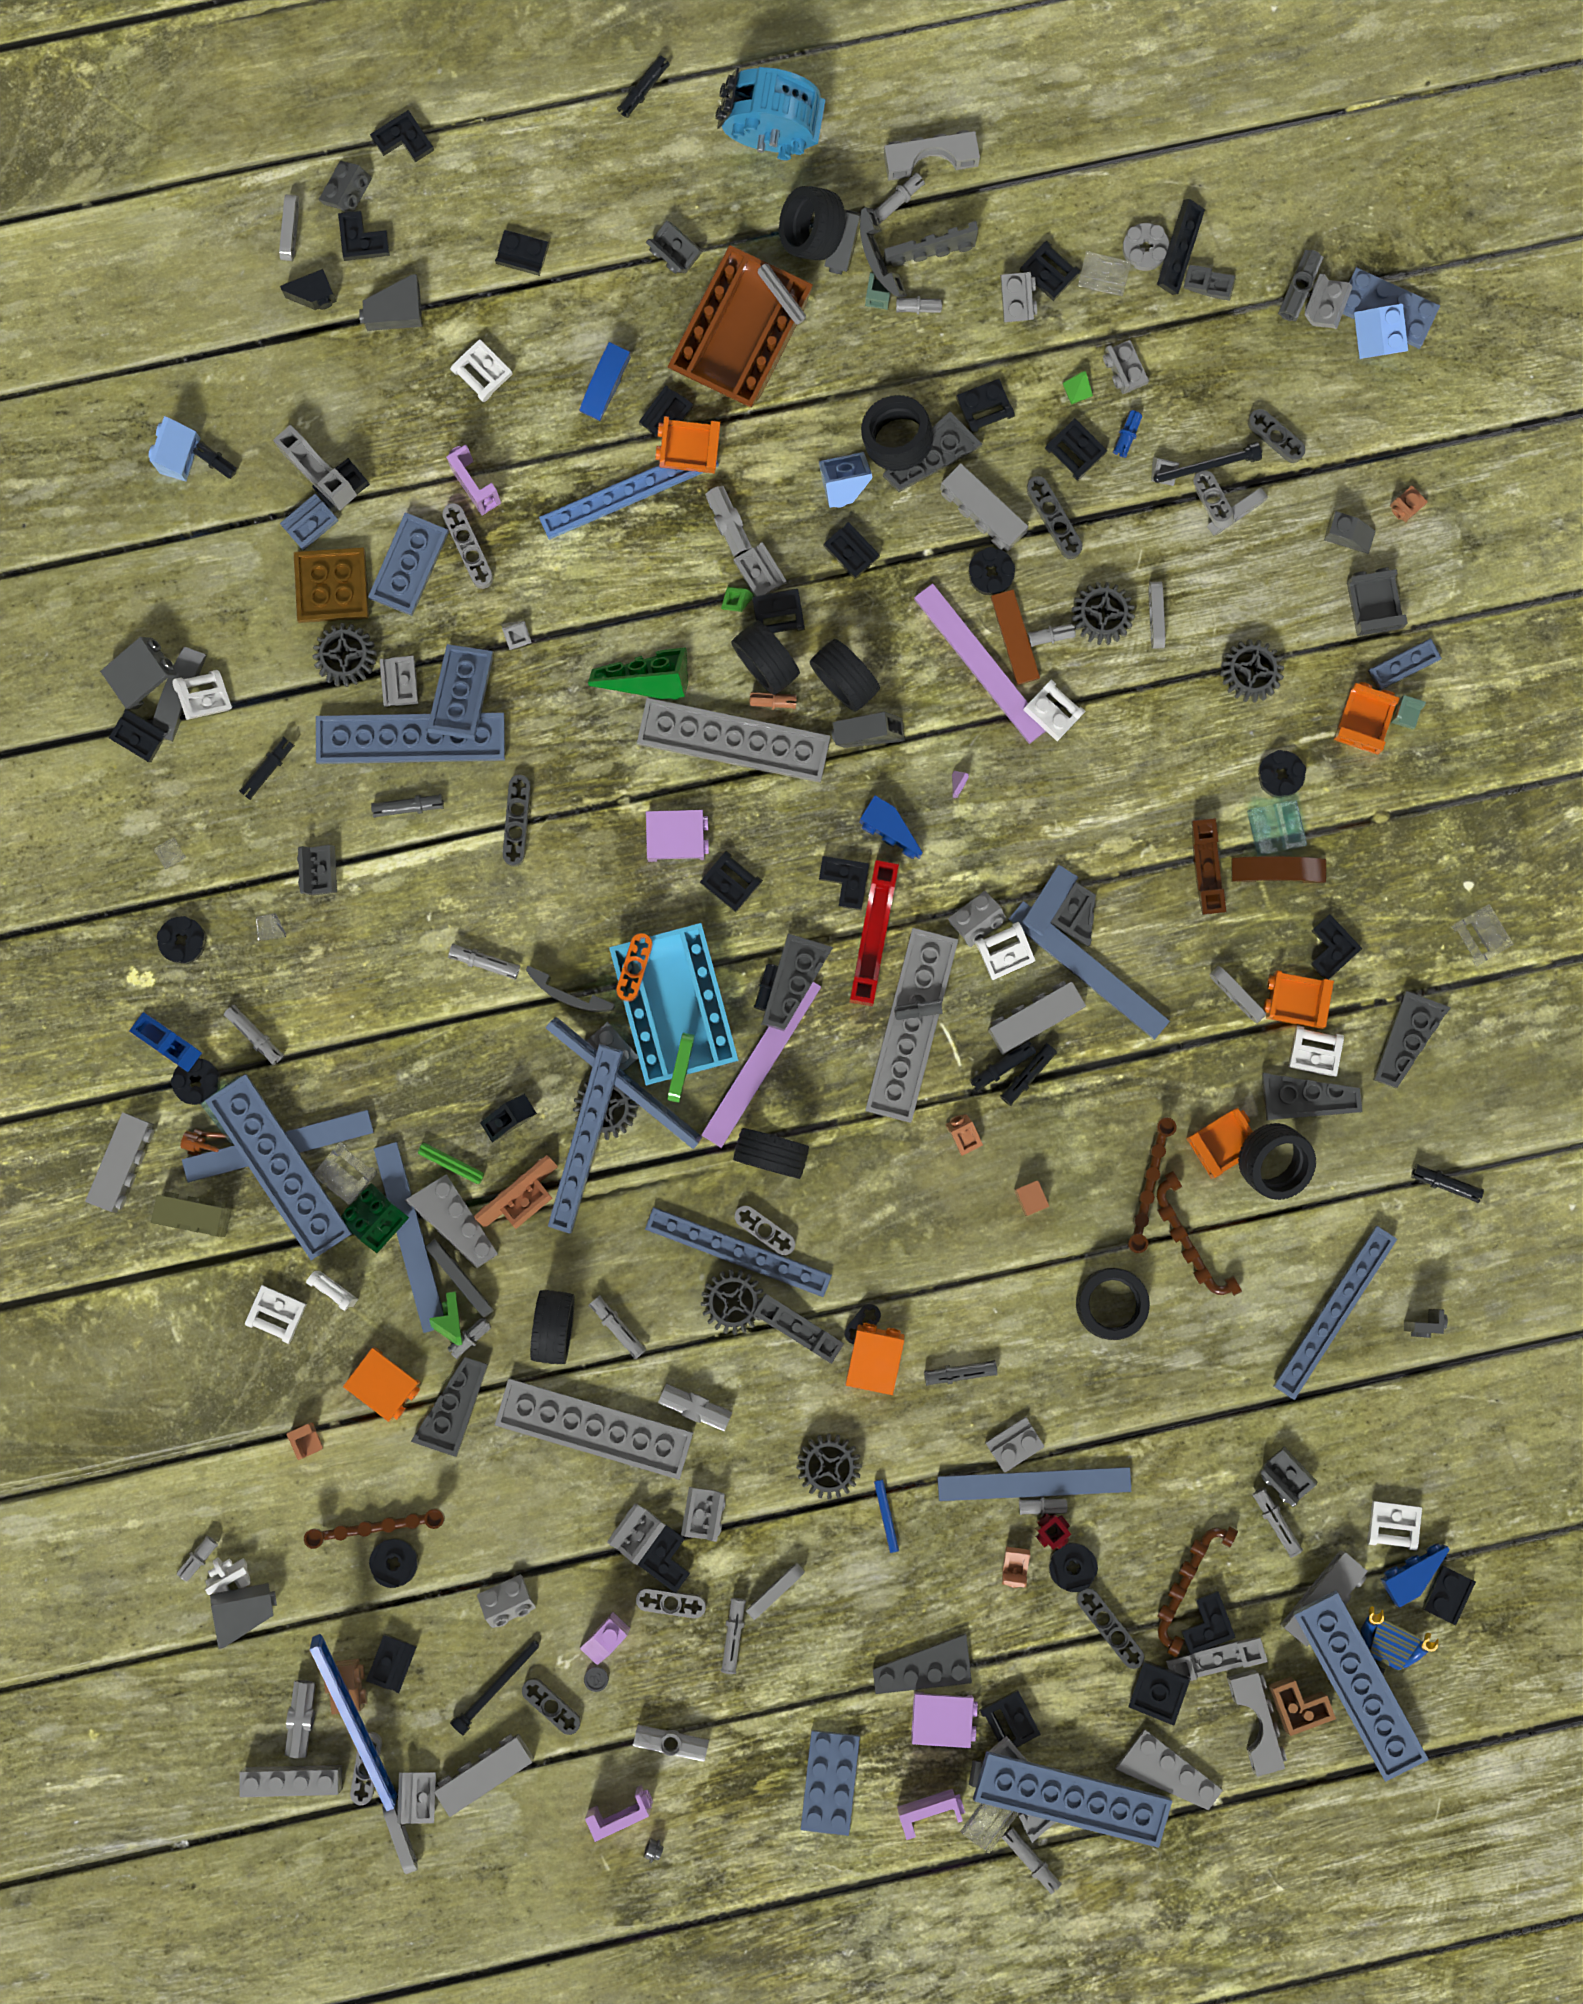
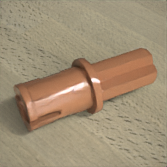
M751 692L749 703L750 706L772 707V710L775 708L796 709L795 702H786L787 700L796 701V694L772 695L771 693Z

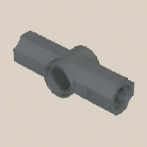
M1314 250L1304 251L1278 312L1283 319L1297 321L1324 258L1319 252ZM1301 282L1305 285L1306 288L1300 289L1297 287L1296 283Z

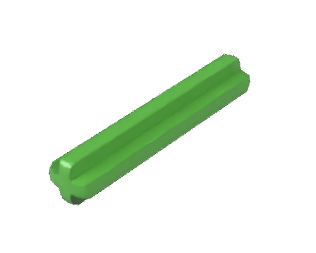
M422 1143L418 1149L419 1155L476 1184H480L484 1178L483 1172L426 1143Z

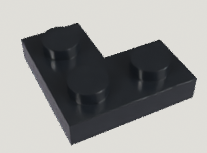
M409 110L370 134L371 139L383 156L402 144L414 162L419 161L434 151V147Z
M361 211L338 213L344 261L390 256L388 233L386 230L364 233Z
M827 856L822 857L819 880L842 884L838 907L862 910L869 863Z
M1331 914L1311 930L1327 947L1311 963L1324 979L1329 980L1362 950L1361 946Z
M665 1524L666 1526L637 1565L676 1593L690 1574L688 1570L672 1559V1556L685 1538Z
M1219 1591L1195 1599L1203 1622L1181 1630L1190 1655L1236 1638Z

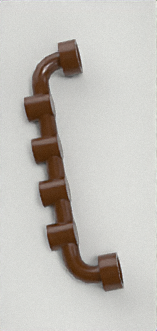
M1168 1117L1159 1120L1156 1125L1158 1134L1155 1145L1150 1149V1155L1152 1156L1150 1167L1144 1173L1146 1183L1144 1191L1139 1194V1212L1133 1218L1135 1228L1133 1235L1128 1240V1247L1134 1253H1142L1148 1247V1240L1143 1235L1144 1227L1149 1223L1147 1215L1150 1204L1155 1199L1153 1194L1155 1182L1160 1178L1159 1166L1161 1158L1166 1154L1164 1147L1166 1138L1172 1136L1177 1129L1175 1121Z
M1174 1171L1165 1175L1167 1180L1162 1182L1157 1189L1156 1197L1161 1207L1157 1211L1163 1222L1167 1220L1170 1222L1172 1229L1169 1232L1175 1243L1179 1241L1182 1243L1184 1250L1181 1253L1187 1264L1191 1262L1194 1264L1196 1271L1193 1274L1199 1285L1204 1283L1210 1292L1216 1295L1232 1293L1235 1296L1241 1293L1242 1290L1233 1275L1224 1279L1226 1284L1223 1286H1219L1214 1282L1166 1198V1192L1170 1188L1174 1192L1182 1188Z
M434 1508L422 1515L411 1513L404 1518L395 1519L394 1517H388L380 1522L371 1523L370 1521H364L356 1526L340 1525L335 1529L326 1531L313 1528L305 1533L304 1543L308 1548L316 1549L326 1540L336 1539L342 1541L349 1536L355 1535L366 1537L374 1532L384 1531L390 1533L398 1528L408 1527L414 1529L422 1524H426L431 1529H437L443 1525L445 1515L440 1509Z
M1230 1526L1227 1530L1219 1527L1212 1528L1206 1531L1201 1540L1195 1539L1189 1552L1194 1555L1190 1563L1184 1561L1179 1574L1183 1575L1179 1584L1173 1583L1168 1593V1596L1172 1597L1168 1606L1162 1605L1157 1615L1161 1619L1158 1626V1637L1161 1643L1168 1647L1167 1653L1177 1657L1184 1639L1176 1635L1173 1639L1170 1638L1167 1633L1168 1627L1208 1550L1210 1542L1215 1537L1222 1538L1221 1544L1230 1548L1238 1534V1530Z

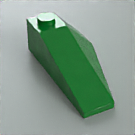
M686 647L660 650L656 652V656L646 659L638 656L635 657L634 661L624 665L621 662H616L594 668L591 671L588 684L592 687L659 699L685 697L688 686Z

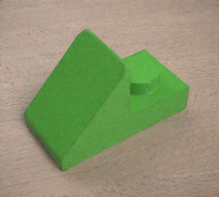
M456 1292L446 1293L447 1301L442 1302L444 1316L433 1317L429 1320L434 1330L459 1346L462 1345L457 1297Z

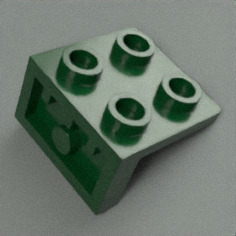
M372 1183L360 1193L357 1199L341 1215L349 1230L375 1253H378L409 1219L402 1210L391 1203Z

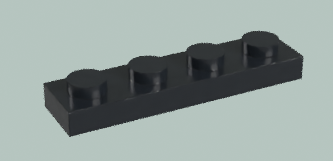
M1191 199L1183 200L1157 282L1159 287L1171 295L1179 294L1205 212L1203 207Z

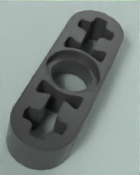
M1257 409L1251 413L1248 419V426L1258 437L1286 461L1297 463L1302 459L1305 454V445L1267 411ZM1262 417L1264 419L1263 424L1256 425L1254 423L1256 421L1255 418ZM1271 424L1272 426L1268 429L1267 433H1264L1265 428ZM1272 431H1280L1283 439L1279 442L1273 441L1270 437ZM1287 439L1290 440L1283 449L1281 446L1285 443ZM1297 447L1299 449L1297 454L1290 455V448Z
M531 1678L525 1682L522 1687V1695L533 1707L562 1733L572 1735L578 1731L581 1725L580 1716L541 1680ZM535 1684L538 1685L537 1691L542 1696L544 1692L548 1694L540 1705L536 1702L540 1699L536 1694H532V1696L528 1694L530 1690L527 1687L528 1685L532 1687ZM555 1700L558 1703V1710L555 1713L547 1712L544 1707L546 1701ZM562 1708L566 1710L563 1715L567 1719L571 1717L575 1719L574 1725L576 1727L570 1726L565 1728L566 1722L562 1717H560L559 1721L555 1719L561 1713Z

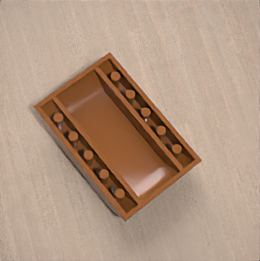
M729 245L668 368L752 408L763 394L797 326L759 276L758 268L768 264L803 312L813 284Z

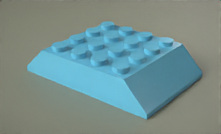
M702 923L650 936L653 947L639 993L634 1000L624 1001L646 1086L672 1079L683 1032L695 1035L686 1075L738 1061ZM641 939L640 942L636 941L635 943L638 946L637 954L632 952L631 956H637L645 960V956H641L643 948H648V945L645 943V939ZM631 942L609 947L618 981ZM638 961L629 963L628 971L631 974H638L641 971L642 966ZM625 975L624 979L629 981L627 986L622 987L621 990L624 992V996L628 997L629 993H634V990L631 989L632 981L637 983L638 979H632Z

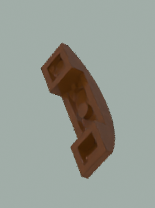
M1216 818L1192 821L1194 866L1202 915L1226 912L1217 842L1219 841Z
M1285 856L1232 858L1231 882L1302 881V883H1326V859Z

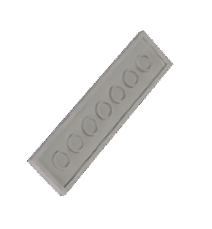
M646 698L637 745L821 783L830 736Z
M912 928L866 1105V1112L908 1123L912 1122L939 1014L923 1016L922 1019L917 1017L896 1020L894 1008L896 1006L914 1004L918 1000L921 1003L940 999L942 1004L958 939Z
M510 1378L508 1379L495 1422V1426L679 1480L693 1436V1432Z

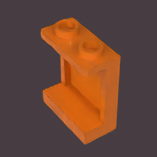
M664 416V423H659L658 437H662L661 446L656 447L655 460H660L659 467L715 474L720 422L711 421L709 425L669 420V417Z
M1355 683L1350 689L1334 740L1378 755L1384 749L1386 743L1384 739L1395 706L1400 698L1394 696L1395 693L1389 690L1378 691L1372 689L1373 686L1368 683Z
M1278 970L1275 971L1273 975L1269 976L1267 989H1270L1269 999H1265L1263 1007L1266 1019L1317 1029L1325 1028L1334 981L1311 979L1285 974Z
M1235 1108L1186 1138L1211 1179L1218 1177L1224 1171L1239 1163L1238 1156L1242 1144L1254 1132L1248 1124L1250 1119L1244 1110L1240 1111L1238 1108Z
M863 1323V1326L857 1325L852 1356L846 1377V1386L893 1395L905 1335L895 1328L882 1330L877 1329L876 1325L870 1323Z
M374 1347L369 1351L343 1387L389 1422L393 1418L396 1420L400 1418L406 1410L403 1405L408 1399L412 1401L421 1390L418 1388L421 1382L418 1379H414L385 1357L383 1352Z

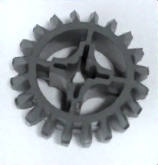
M1096 582L1095 590L1091 585L1087 586V592L1081 590L1079 593L1081 598H1075L1074 603L1077 606L1072 607L1071 610L1076 614L1072 617V621L1079 622L1075 625V629H1083L1080 636L1090 635L1088 638L1090 643L1094 638H1097V645H1101L1103 639H1105L1107 645H1110L1111 637L1114 641L1118 642L1120 640L1119 634L1125 637L1127 635L1126 629H1131L1132 623L1129 621L1135 618V615L1130 613L1134 611L1135 607L1127 605L1131 602V597L1123 598L1126 591L1122 590L1118 593V585L1116 584L1113 589H1110L1109 582L1105 583L1104 588L1101 587L1100 582ZM1102 597L1099 605L1085 607L1090 600ZM1110 599L1117 603L1121 612L1110 605ZM1104 605L1105 614L1107 615L1102 622L1100 611ZM1085 615H1088V618H1092L1096 621L1097 628L1093 627L1087 621ZM1116 619L1121 620V623L1115 628L1105 630L1107 622L1115 621Z
M341 623L340 630H337L335 625H332V633L329 634L327 630H324L323 633L326 637L324 639L317 637V641L321 646L314 645L313 647L315 651L319 652L312 655L313 659L318 661L314 666L316 669H321L319 674L321 677L326 676L328 683L334 680V684L339 686L343 680L344 686L349 687V680H352L354 685H357L358 681L356 678L360 676L362 680H365L366 677L363 673L365 671L370 674L372 673V669L368 665L376 664V661L370 658L377 655L375 650H370L375 644L373 641H369L370 636L368 633L363 635V629L360 627L355 631V626L350 624L346 630L345 624ZM347 638L358 641L362 645L363 650L350 648ZM339 640L338 646L333 650H329L330 646ZM346 649L348 655H346V659L343 660L341 656L344 655V651ZM362 658L358 666L351 670L352 663ZM327 660L339 662L342 672L331 669L327 664Z
M1248 639L1245 646L1240 641L1237 644L1238 648L1232 646L1230 653L1224 655L1226 661L1221 663V667L1226 670L1221 671L1220 676L1227 678L1222 683L1223 685H1231L1227 690L1228 693H1231L1233 690L1237 692L1234 696L1235 699H1238L1240 695H1244L1243 701L1247 702L1251 696L1252 702L1256 703L1259 696L1264 701L1267 698V694L1272 696L1275 693L1274 689H1278L1281 686L1278 681H1281L1284 676L1278 672L1283 671L1284 666L1277 664L1281 662L1282 657L1274 658L1277 650L1268 651L1269 643L1261 647V640H1257L1255 645H1253L1252 640ZM1252 654L1249 662L1235 663L1236 659L1240 656ZM1260 657L1265 660L1270 671L1261 665ZM1253 664V670L1256 673L1251 678V671L1249 670V668ZM1234 671L1244 678V685L1239 682ZM1269 679L1266 685L1252 688L1255 680Z
M587 1082L584 1083V1086H585L586 1088H587V1086H588V1083H587ZM615 1085L613 1090L621 1094L622 1098L609 1101L612 1104L608 1113L610 1119L607 1114L605 1115L609 1127H602L599 1139L601 1133H604L605 1140H609L610 1132H613V1136L618 1138L619 1134L616 1131L618 1129L625 1134L627 1130L623 1125L626 1123L629 1126H633V1123L628 1120L629 1116L637 1117V1114L630 1112V1109H636L638 1105L635 1103L630 1104L632 1099ZM581 1089L578 1090V1093L583 1098H574V1102L581 1105L580 1107H574V1112H580L585 1092ZM625 1104L624 1115L615 1124L613 1113L615 1109Z
M729 1270L730 1277L728 1278L725 1277L723 1271L720 1272L722 1280L718 1281L713 1276L711 1279L715 1285L713 1287L708 1283L705 1285L707 1289L711 1290L710 1294L702 1292L703 1297H708V1302H701V1306L709 1307V1310L704 1311L703 1315L711 1313L712 1318L707 1322L711 1324L716 1320L718 1322L715 1326L716 1330L720 1328L721 1324L724 1325L723 1333L725 1334L728 1333L729 1327H733V1334L736 1335L737 1327L741 1326L742 1332L745 1333L747 1330L744 1324L748 1323L752 1328L755 1326L751 1321L753 1317L760 1321V1318L752 1313L756 1309L758 1302L762 1299L758 1298L757 1294L764 1291L762 1288L757 1291L754 1289L759 1283L757 1280L752 1284L748 1282L752 1275L748 1274L745 1280L742 1279L743 1271L741 1270L738 1272V1277H733V1270ZM727 1282L741 1283L732 1294L725 1293L719 1289L721 1285ZM746 1288L750 1290L753 1296L752 1309L744 1305L741 1300ZM738 1291H741L738 1296L740 1300L738 1301H740V1305L744 1309L734 1306L726 1313L728 1303H726L727 1299L722 1295L733 1298L737 1295ZM714 1295L721 1298L725 1303V1308L720 1317L715 1312L713 1306ZM734 1310H739L748 1315L739 1322L726 1321Z
M830 1433L826 1435L827 1441H822L821 1435H817L819 1443L815 1445L814 1441L810 1439L808 1442L812 1448L809 1450L805 1446L802 1447V1450L807 1455H798V1459L804 1461V1464L796 1465L797 1469H804L803 1473L798 1474V1478L806 1477L807 1480L803 1482L802 1486L807 1487L811 1484L810 1494H813L818 1489V1498H822L823 1492H827L828 1500L832 1498L831 1492H836L837 1498H841L840 1489L843 1488L844 1492L848 1494L850 1491L846 1485L849 1483L853 1487L856 1486V1483L851 1480L852 1476L860 1478V1474L854 1472V1469L862 1468L861 1464H854V1460H858L860 1455L855 1454L852 1456L851 1453L855 1451L856 1447L853 1445L847 1449L848 1439H845L840 1444V1435H836L835 1441H831ZM831 1446L843 1452L834 1457H828L820 1448ZM815 1453L821 1465L815 1473L810 1475L809 1461ZM821 1456L829 1463L835 1462L836 1466H833V1468H835L834 1472L837 1476L829 1470L823 1471L822 1467H825ZM848 1458L849 1471L843 1480L838 1473V1466L844 1459ZM823 1476H831L837 1485L823 1486L817 1483L816 1480Z

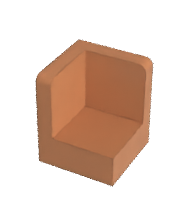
M1038 1181L1014 1190L1025 1216L1050 1207Z
M313 1422L287 1433V1437L298 1460L323 1449Z

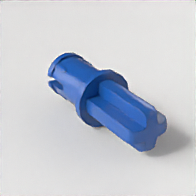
M1134 410L1129 412L1123 429L1119 431L1120 437L1113 450L1115 455L1120 453V457H1127L1132 441L1137 437L1136 431L1142 419L1141 413Z

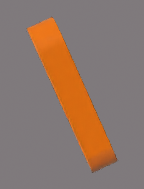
M640 933L632 938L618 981L617 994L621 1000L626 1002L632 1001L637 997L652 951V940L646 934ZM641 939H645V943L648 945V948H643L641 956H645V960L637 956H631L632 952L637 954L638 946L635 943L636 941L640 942ZM638 961L641 964L642 968L638 974H631L628 971L630 962ZM625 975L632 979H638L637 983L632 981L631 989L634 990V993H629L628 997H625L624 992L621 990L622 987L627 986L629 981L624 979Z

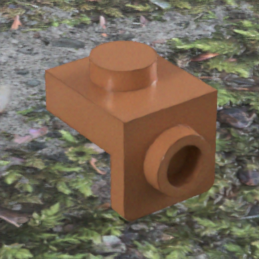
M1006 1547L1002 1567L1003 1585H1008L1012 1588L1026 1587L1030 1550Z

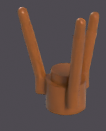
M198 1129L191 1132L187 1130L181 1140V1149L188 1150L187 1154L192 1156L200 1155L201 1153L199 1152L202 1149L218 1152L219 1148L206 1144L205 1138L202 1136L229 1138V1136L223 1132H208Z

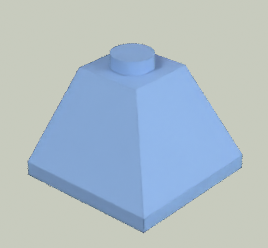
M864 452L819 461L825 495L830 508H840L846 504L853 503L872 479V473Z

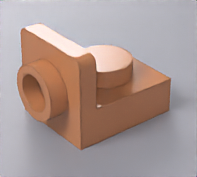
M1411 486L1401 496L1397 497L1390 507L1393 514L1406 523L1428 502Z
M966 1114L955 1116L946 1124V1128L951 1133L962 1156L983 1146L973 1122Z

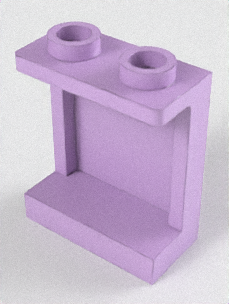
M467 445L453 448L446 457L450 468L480 514L484 515L501 504L498 492L492 483L479 490L465 469L466 466L473 462Z
M703 810L646 811L648 862H657V859L699 858L704 860V854H709V841L704 840V831H708V816H703Z
M914 1691L912 1744L971 1748V1741L976 1740V1726H972V1717H977L978 1707L977 1702L973 1701V1696L924 1694L922 1691Z
M642 1785L638 1786L635 1792L636 1804L604 1819L597 1806L589 1809L585 1820L594 1841L596 1842L649 1817L653 1800L648 1789L643 1790Z
M953 1789L897 1807L906 1840L916 1837L912 1822L953 1809L959 1823L963 1821L961 1814L965 1813L960 1795H954Z

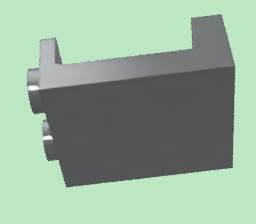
M1389 567L1377 569L1376 573L1367 574L1366 571L1356 572L1347 581L1357 636L1399 630L1408 624L1406 614L1402 615L1395 579L1398 574L1397 569L1390 570Z
M139 637L100 671L126 709H139L144 704L142 701L144 697L167 678L177 676L173 669V663L163 655L160 650V644L151 637Z

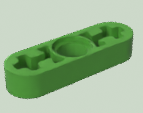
M682 1033L667 1100L680 1102L695 1038L693 1034Z

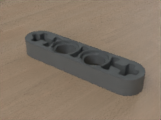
M1041 476L1031 478L1027 485V494L1058 549L1067 559L1077 558L1082 551V542L1045 478ZM1034 483H1036L1038 486H1043L1041 489V493L1044 498L1041 499L1040 502H1038V500L1040 499L1041 495L1037 490H1032L1034 487ZM1046 502H1051L1055 506V511L1050 514L1045 513L1042 505ZM1062 522L1066 525L1067 529L1062 534L1057 533L1053 528L1054 524ZM1069 534H1071V536H1069L1068 541L1071 545L1076 544L1077 546L1075 549V553H1073L1071 550H1066L1068 547V543L1064 538H1066Z
M523 775L512 777L508 787L503 859L506 864L512 867L521 865L525 858L531 785L528 778ZM519 780H522L523 784L526 785V788L521 789V797L526 796L525 800L521 798L512 799L513 795L517 797V788L513 786L518 784ZM515 803L524 805V812L521 815L512 814L511 808ZM514 826L522 829V835L517 839L511 838L509 835L510 829ZM508 842L514 844L522 843L521 846L516 845V852L520 855V858L517 857L514 862L511 861L510 857H507L508 854L512 853L513 846L508 845Z
M436 1239L431 1241L426 1246V1249L476 1310L486 1318L494 1311L493 1307Z
M1089 1587L1078 1592L1076 1596L1078 1605L1128 1668H1139L1144 1662L1142 1650L1097 1592ZM1084 1593L1094 1595L1091 1600L1096 1606L1099 1602L1102 1604L1091 1615L1088 1612L1093 1610L1087 1602L1082 1604L1084 1600L1082 1595ZM1101 1611L1109 1614V1622L1105 1625H1100L1096 1621V1616ZM1113 1632H1123L1124 1641L1121 1644H1114L1111 1641ZM1129 1641L1132 1645H1129L1128 1648L1133 1653H1139L1136 1656L1138 1659L1136 1663L1133 1661L1127 1662L1129 1655L1125 1650L1122 1653L1119 1652L1120 1649L1127 1646Z

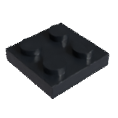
M1145 1660L1128 1707L1174 1726L1191 1678Z

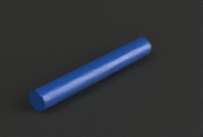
M883 1479L874 1481L889 1551L890 1553L898 1552L899 1547Z

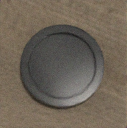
M601 1667L590 1668L584 1676L585 1686L593 1692L602 1691L608 1684V1674Z

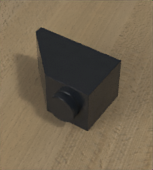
M323 269L280 286L286 299L313 310H324L331 307L332 303L337 302Z
M524 1093L504 1103L482 1120L480 1124L493 1143L527 1122L537 1113Z

